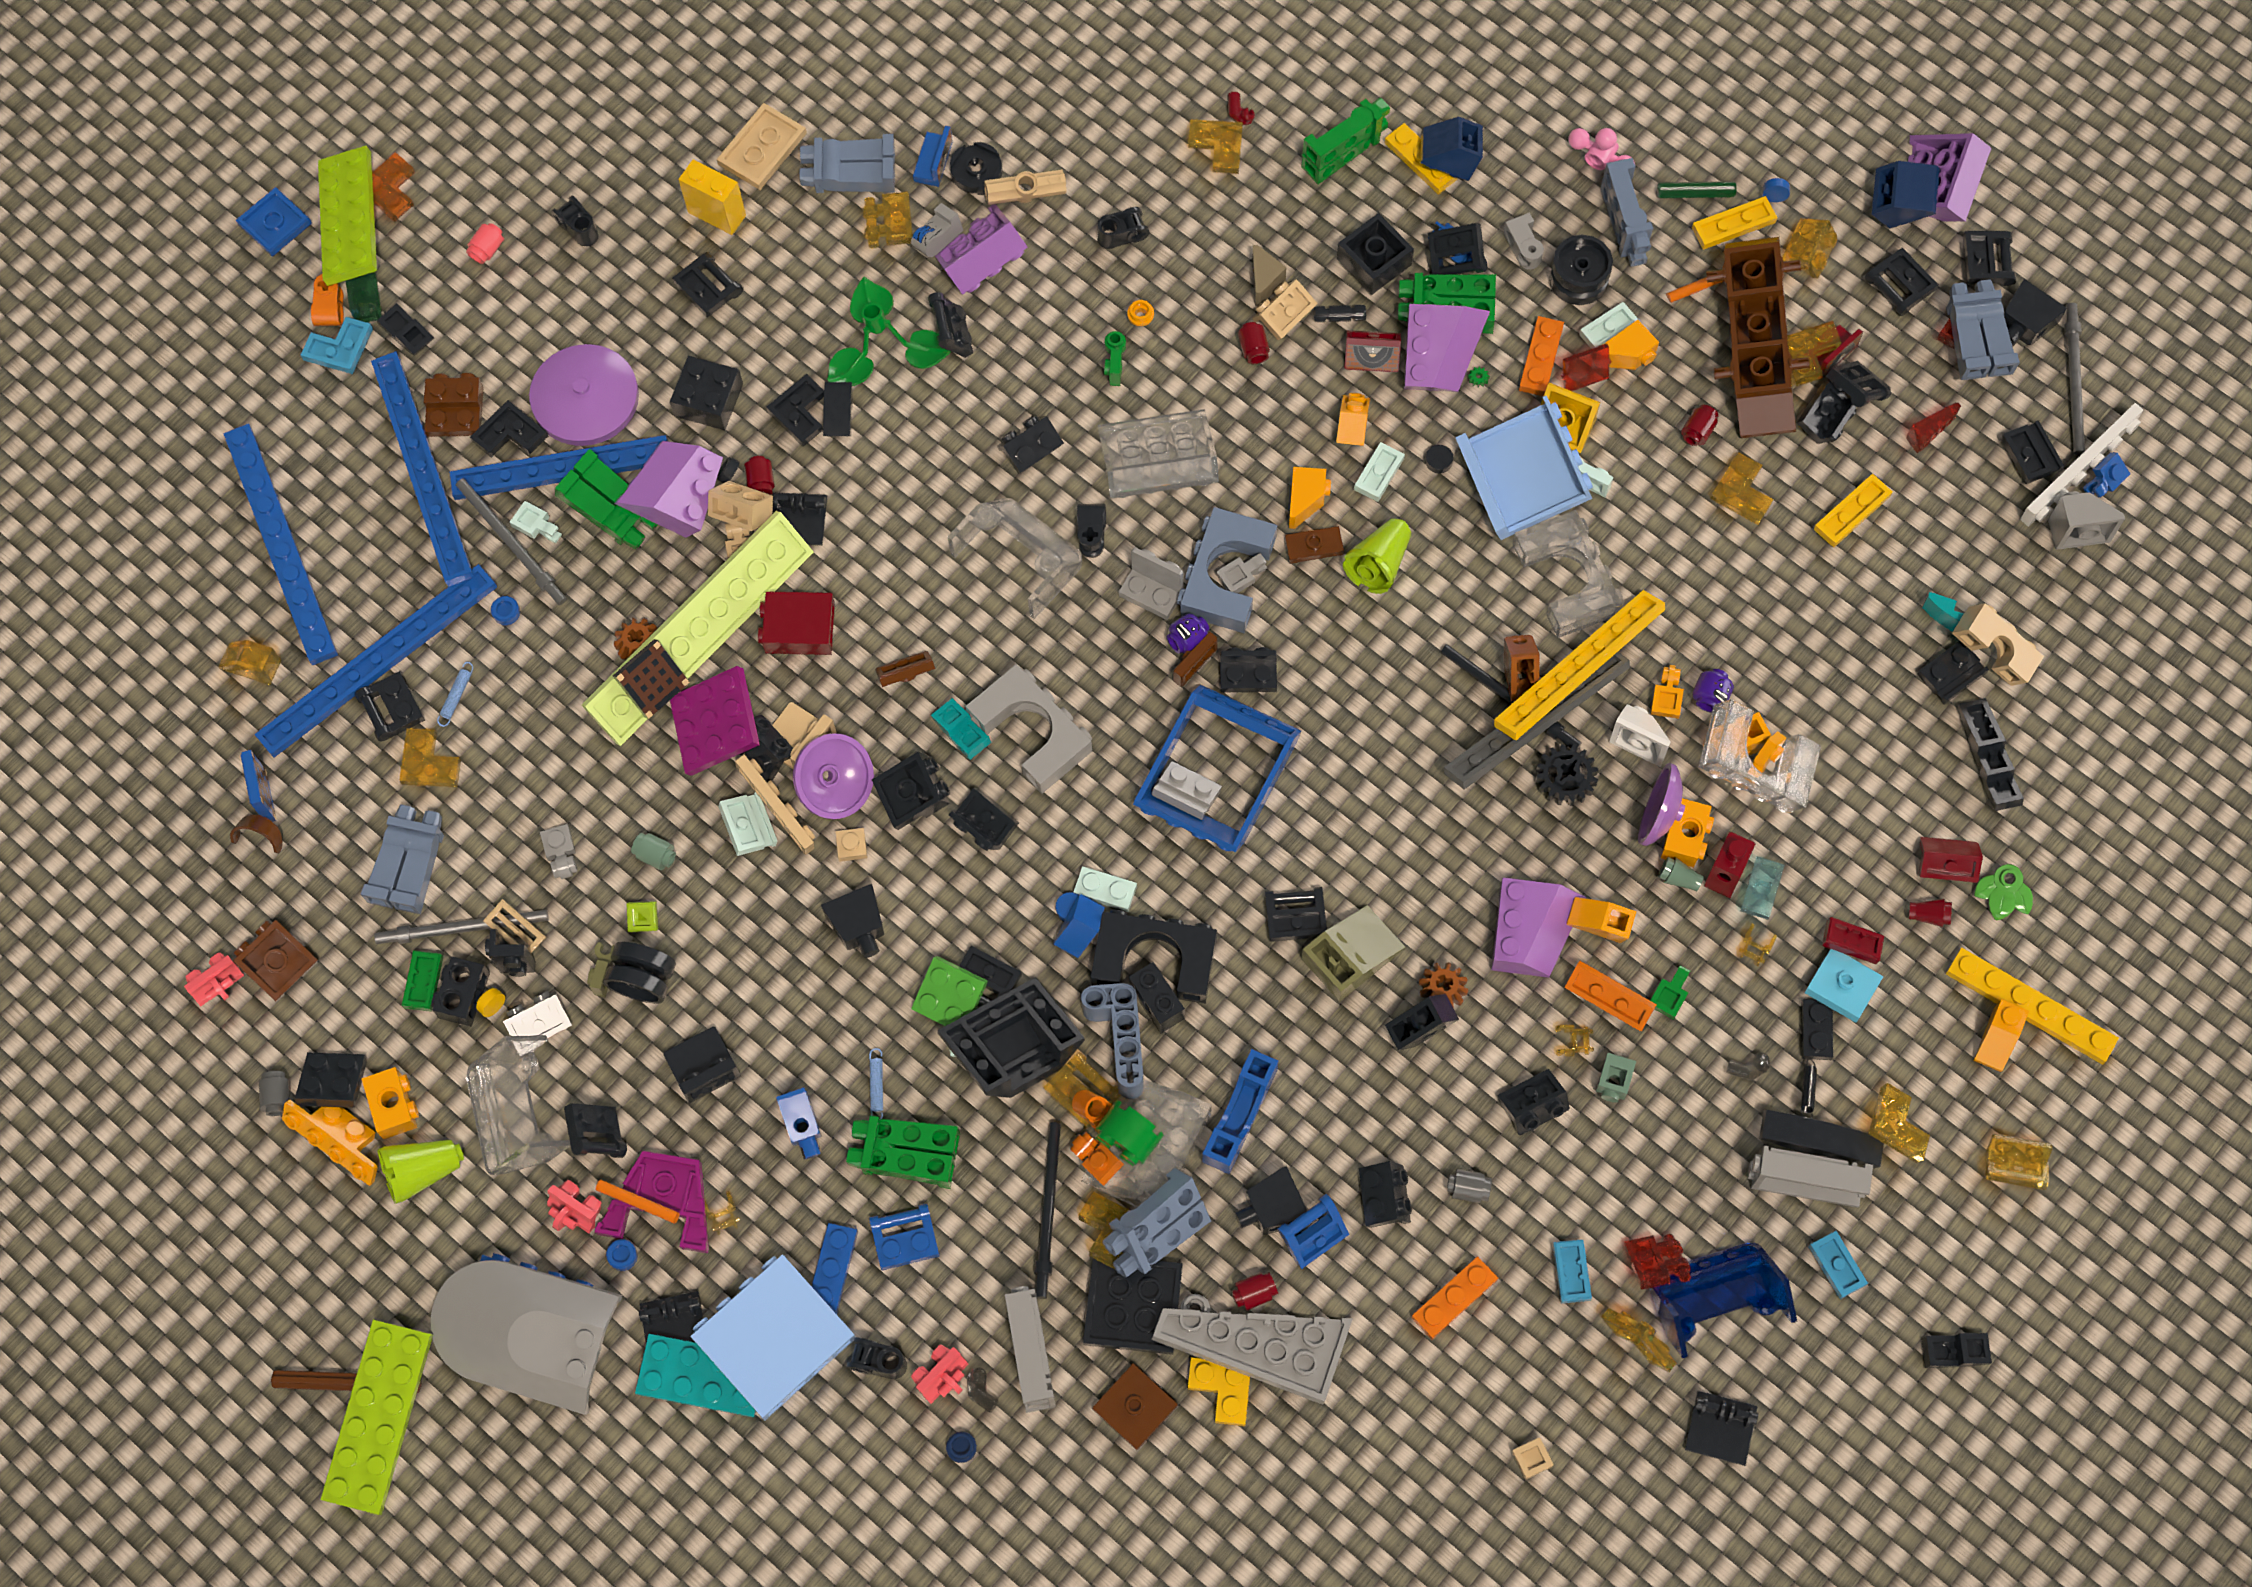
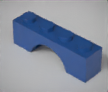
M1251 1049L1240 1072L1230 1102L1202 1154V1163L1230 1175L1278 1071V1060Z

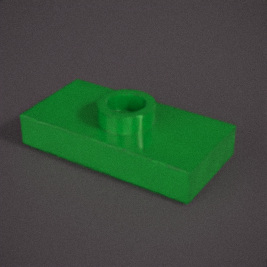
M413 951L401 1005L404 1009L432 1012L431 1003L434 993L437 991L443 962L442 954Z

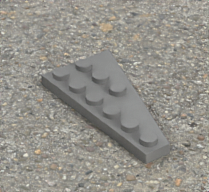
M1163 1309L1152 1340L1323 1405L1352 1319L1342 1318L1341 1320L1326 1319V1317L1298 1318L1294 1315L1256 1313L1242 1315L1231 1314V1312L1204 1313L1200 1312V1310Z

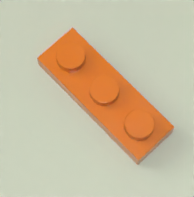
M1538 316L1519 391L1544 397L1564 326L1563 321Z
M1582 961L1578 962L1564 987L1639 1031L1643 1030L1657 1005Z
M1477 1256L1416 1311L1411 1318L1433 1340L1498 1281V1277Z

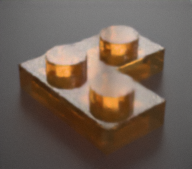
M396 152L372 172L374 205L394 222L414 206L412 200L399 187L415 174L414 168Z

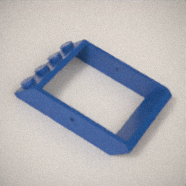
M1199 685L1191 693L1137 794L1133 805L1139 807L1147 815H1156L1165 819L1166 823L1173 827H1182L1191 831V834L1196 838L1208 839L1216 843L1222 850L1237 852L1246 842L1302 731L1203 685ZM1197 706L1284 745L1240 831L1208 816H1204L1203 820L1152 796V789Z

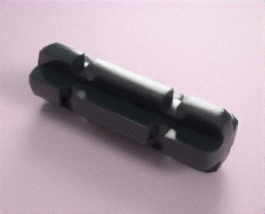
M1351 305L1329 306V309H1325V306L1314 307L1315 322H1326L1328 319L1329 322L1351 321V319H1355V321L1366 320L1365 305H1354V308H1351Z

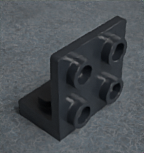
M714 1026L663 1053L689 1104L741 1077Z

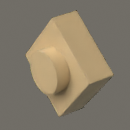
M864 828L835 831L839 862L868 858Z
M1540 1437L1512 1450V1454L1525 1480L1554 1466Z

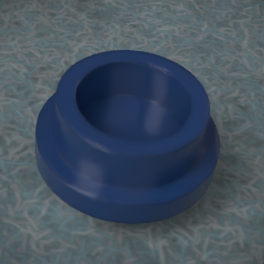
M957 1432L948 1439L946 1451L954 1462L966 1463L975 1456L977 1444L969 1433Z

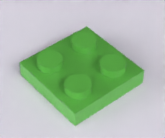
M935 956L911 1009L946 1026L976 1010L988 981L939 956Z

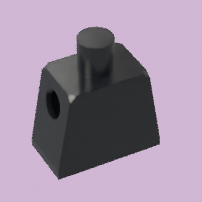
M2026 279L2020 284L2004 313L2012 346L2018 340H2021L2026 345L2034 344L2061 321L2067 309Z
M872 884L821 905L825 918L847 950L859 946L864 958H869L879 953L880 950L875 939L882 937L885 933Z
M1284 1166L1246 1191V1200L1249 1206L1234 1213L1241 1229L1257 1222L1261 1233L1267 1235L1278 1232L1277 1228L1284 1223L1290 1224L1304 1214L1307 1209L1287 1166Z

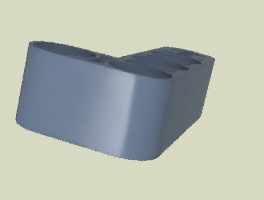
M1125 983L1087 987L1081 995L1084 1017L1093 1022L1112 1021L1119 1094L1126 1099L1138 1098L1144 1090L1136 991L1131 985ZM1120 999L1130 1000L1127 1004H1120L1117 1001ZM1092 1001L1101 1002L1100 1005L1095 1007L1088 1005ZM1123 1025H1130L1133 1027L1127 1031L1120 1029V1027ZM1127 1051L1135 1053L1132 1057L1122 1056ZM1127 1072H1133V1083L1127 1082Z

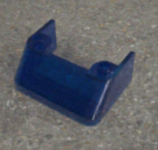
M1757 1243L1737 1245L1656 1271L1647 1278L1649 1291L1665 1334L1682 1359L1688 1357L1685 1342H1688L1696 1334L1695 1323L1750 1306L1754 1312L1765 1316L1772 1315L1776 1311L1781 1310L1791 1323L1798 1322L1789 1279L1762 1246Z

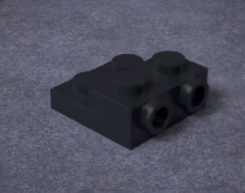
M916 752L872 779L893 828L900 830L919 817L927 818L950 804L947 798L950 795V790L943 780L939 781L935 773L939 771V766L932 756L928 757L921 752Z

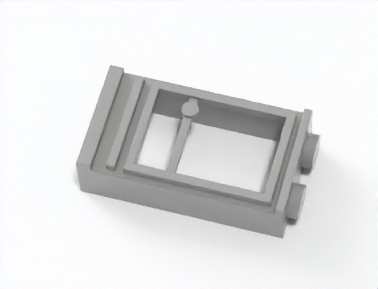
M1764 1146L1759 1154L1754 1155V1159L1750 1161L1747 1178L1752 1179L1751 1189L1856 1208H1859L1860 1198L1870 1195L1873 1165L1870 1164L1857 1167L1855 1162L1848 1165V1161L1771 1148L1768 1151L1769 1146Z
M1027 1286L1013 1288L1010 1290L1011 1293L1005 1294L1026 1413L1056 1408L1035 1289L1029 1290Z

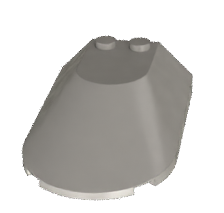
M480 1261L469 1264L455 1272L440 1288L431 1311L433 1342L443 1361L464 1378L586 1415L590 1410L588 1406L590 1385L606 1329L618 1303L621 1302L622 1295L505 1261Z

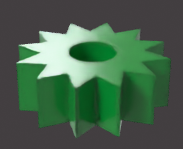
M1480 366L1478 369L1474 367L1468 375L1469 383H1473V386L1477 385L1478 388L1480 385L1484 387V384H1488L1490 378L1488 375L1489 371H1484L1485 367L1482 369Z

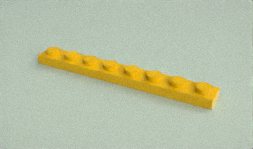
M1642 590L1494 719V727L1512 739L1518 740L1665 611V602Z

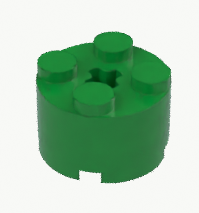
M1116 1100L1096 1126L1095 1131L1098 1134L1095 1139L1108 1149L1113 1146L1120 1151L1119 1158L1132 1167L1137 1163L1143 1165L1164 1137V1134L1159 1132L1156 1135L1153 1132L1156 1126L1130 1106L1123 1110L1119 1107L1122 1102Z

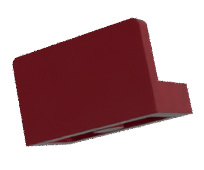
M1929 837L1920 838L1922 849L1919 867L1920 877L1978 883L1983 860L1978 842Z

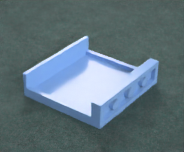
M1547 395L1543 397L1545 404L1474 437L1468 438L1466 433L1455 437L1500 540L1592 499L1589 489L1594 488L1587 472L1581 473L1578 467L1583 464L1577 449L1571 451L1568 442L1573 441L1567 426H1560L1558 419L1562 418V414L1557 403L1551 404Z
M783 1254L778 1259L775 1256L769 1259L762 1266L763 1272L754 1279L751 1276L739 1287L741 1292L733 1299L730 1297L724 1299L716 1307L718 1312L709 1320L705 1317L693 1328L695 1333L691 1335L692 1339L764 1421L852 1343L855 1338L853 1332Z

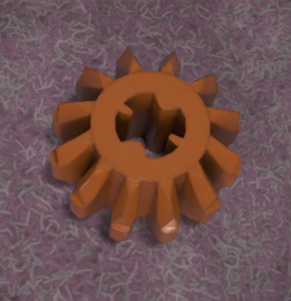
M632 617L630 625L622 622L621 627L623 631H615L617 640L614 641V647L619 651V657L622 660L628 659L657 630V626L655 624L649 625L648 620L645 618L640 623H637L636 619Z
M1447 962L1444 969H1441V966L1435 963L1433 966L1434 971L1430 969L1424 970L1425 978L1419 980V986L1423 988L1420 990L1419 995L1426 998L1446 994L1453 1008L1454 1003L1461 1006L1464 1001L1462 996H1467L1468 989L1464 986L1467 984L1468 979L1463 976L1459 977L1461 973L1460 967L1451 971V963ZM1439 983H1443L1444 987H1449L1448 991H1444L1442 987L1438 988Z

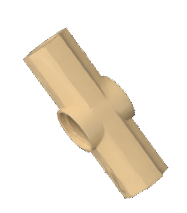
M1063 169L1034 174L1024 171L1017 176L984 181L985 197L988 205L1013 201L1028 203L1034 198L1062 195L1067 192ZM1028 184L1032 189L1024 191L1019 185Z

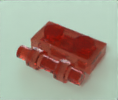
M1673 1234L1665 1235L1663 1241L1656 1243L1653 1235L1624 1242L1626 1254L1641 1290L1671 1283V1274L1678 1276L1681 1282H1687L1691 1279V1267L1688 1260L1682 1256L1683 1248ZM1667 1256L1670 1259L1664 1260L1663 1257Z

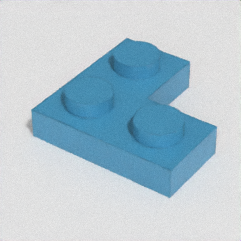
M345 317L336 339L310 333L301 357L307 362L353 374L373 328L370 323Z

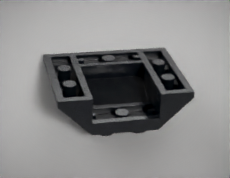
M1036 977L938 1030V1035L985 1095L1012 1098L1060 1071L1085 1041V1037Z

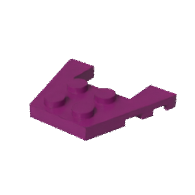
M642 1151L624 1180L622 1189L679 1212L680 1218H686L679 1247L683 1250L708 1254L709 1246L702 1163L695 1159ZM613 1199L607 1208V1214L602 1222L597 1224L594 1232L601 1236L623 1239L630 1210H643Z

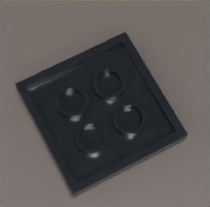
M1093 1254L1083 1345L1173 1355V1347L1154 1341L1152 1337L1162 1310L1178 1309L1183 1263L1158 1261L1150 1265L1152 1269L1146 1274L1136 1270L1128 1277H1124L1116 1271L1113 1265L1119 1256Z

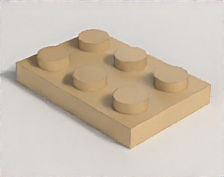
M763 103L717 158V163L722 168L761 190L807 134L806 128Z

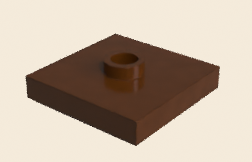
M1132 1364L1092 1407V1410L1138 1451L1178 1407V1404L1137 1366Z

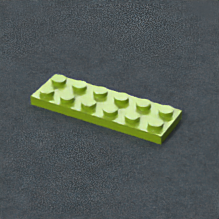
M365 145L318 160L322 278L327 286L377 271L371 151Z
M377 1320L372 1321L320 1500L382 1515L433 1334Z

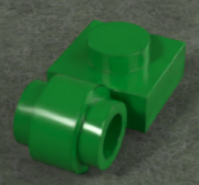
M1113 331L1108 333L1104 340L1105 350L1111 355L1110 359H1105L1104 375H1109L1110 386H1121L1122 357L1126 349V338L1121 332Z

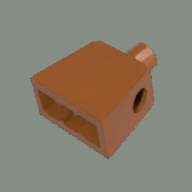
M1515 635L1504 638V672L1511 701H1516L1539 681L1540 654L1532 635ZM1520 672H1523L1527 675V677L1523 680H1519L1518 674H1520Z

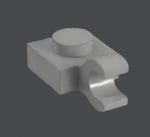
M1261 553L1246 563L1239 557L1216 571L1217 576L1227 591L1239 593L1255 583L1253 575L1267 569L1265 565L1267 561Z

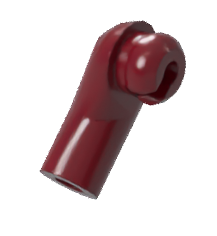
M1239 92L1228 93L1229 117L1241 125L1251 124L1255 118V112L1252 109L1249 110L1248 107H1241Z

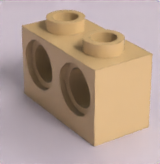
M727 481L708 491V516L753 531L759 528L772 515V495L731 481Z

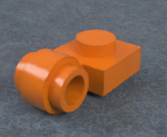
M1087 1132L1083 1135L1079 1134L1072 1141L1074 1145L1070 1150L1082 1161L1087 1157L1081 1165L1103 1186L1124 1165L1102 1144L1095 1148L1099 1143Z

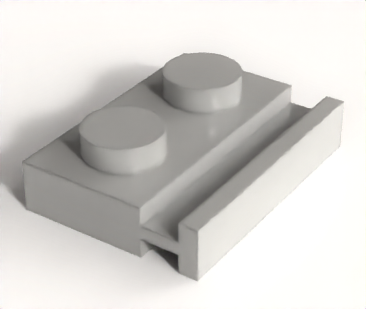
M1172 761L1159 779L1158 784L1153 788L1152 796L1203 820L1206 812L1209 811L1220 794L1222 786Z

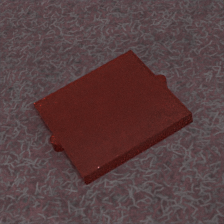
M1606 343L1564 358L1563 373L1561 374L1563 388L1575 391L1608 379L1609 364L1612 363L1609 358L1608 344Z

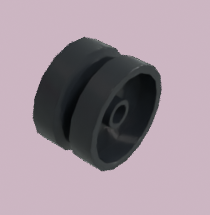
M1588 235L1571 236L1561 242L1555 251L1551 269L1550 283L1552 290L1560 299L1574 305L1592 304L1600 299L1607 290L1612 271L1613 258L1610 249L1603 241Z
M625 941L617 942L610 957L615 965L609 966L606 969L602 980L603 985L611 991L633 1000L652 1004L662 1003L668 990L663 980H668L672 977L676 966L675 960L667 954L645 945Z

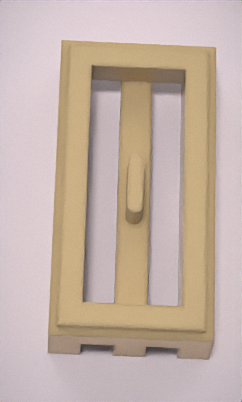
M504 899L483 920L490 928L497 929L506 942L509 944H519L492 921L496 916L529 945L527 949L530 954L547 938ZM502 908L537 937L535 941L500 912Z

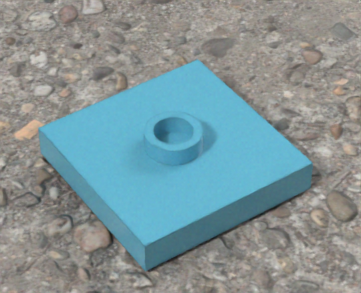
M1830 949L1806 989L1805 994L1857 1023L1884 976L1846 954Z

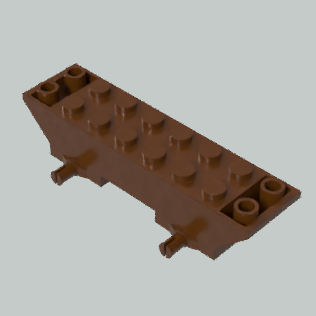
M1780 237L1726 243L1723 270L1706 271L1707 283L1724 280V284L1727 287L1732 339L1730 367L1714 368L1715 380L1732 378L1735 385L1741 438L1796 432L1792 387L1793 370L1809 369L1810 365L1809 357L1792 359L1789 352L1783 279L1786 272L1801 271L1800 259L1783 261Z

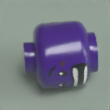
M1185 614L1169 626L1167 640L1176 653L1184 654L1186 651L1193 650L1208 634L1207 632L1210 628L1203 617Z
M1713 669L1712 671H1705L1700 674L1692 696L1698 708L1706 712L1715 713L1717 710H1722L1727 706L1734 685L1728 678V674L1723 670Z

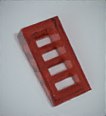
M1955 402L1911 426L1906 439L1916 453L1921 452L1954 421L1961 408L1959 402Z

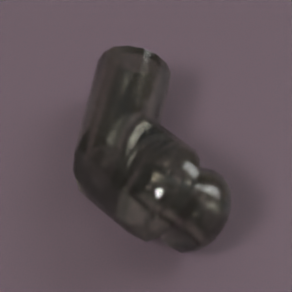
M1760 1052L1755 1054V1057L1746 1063L1730 1059L1726 1073L1747 1080H1754L1768 1071L1770 1067L1769 1056Z
M980 1367L974 1368L967 1376L968 1397L991 1413L999 1403V1400L987 1392L986 1371Z

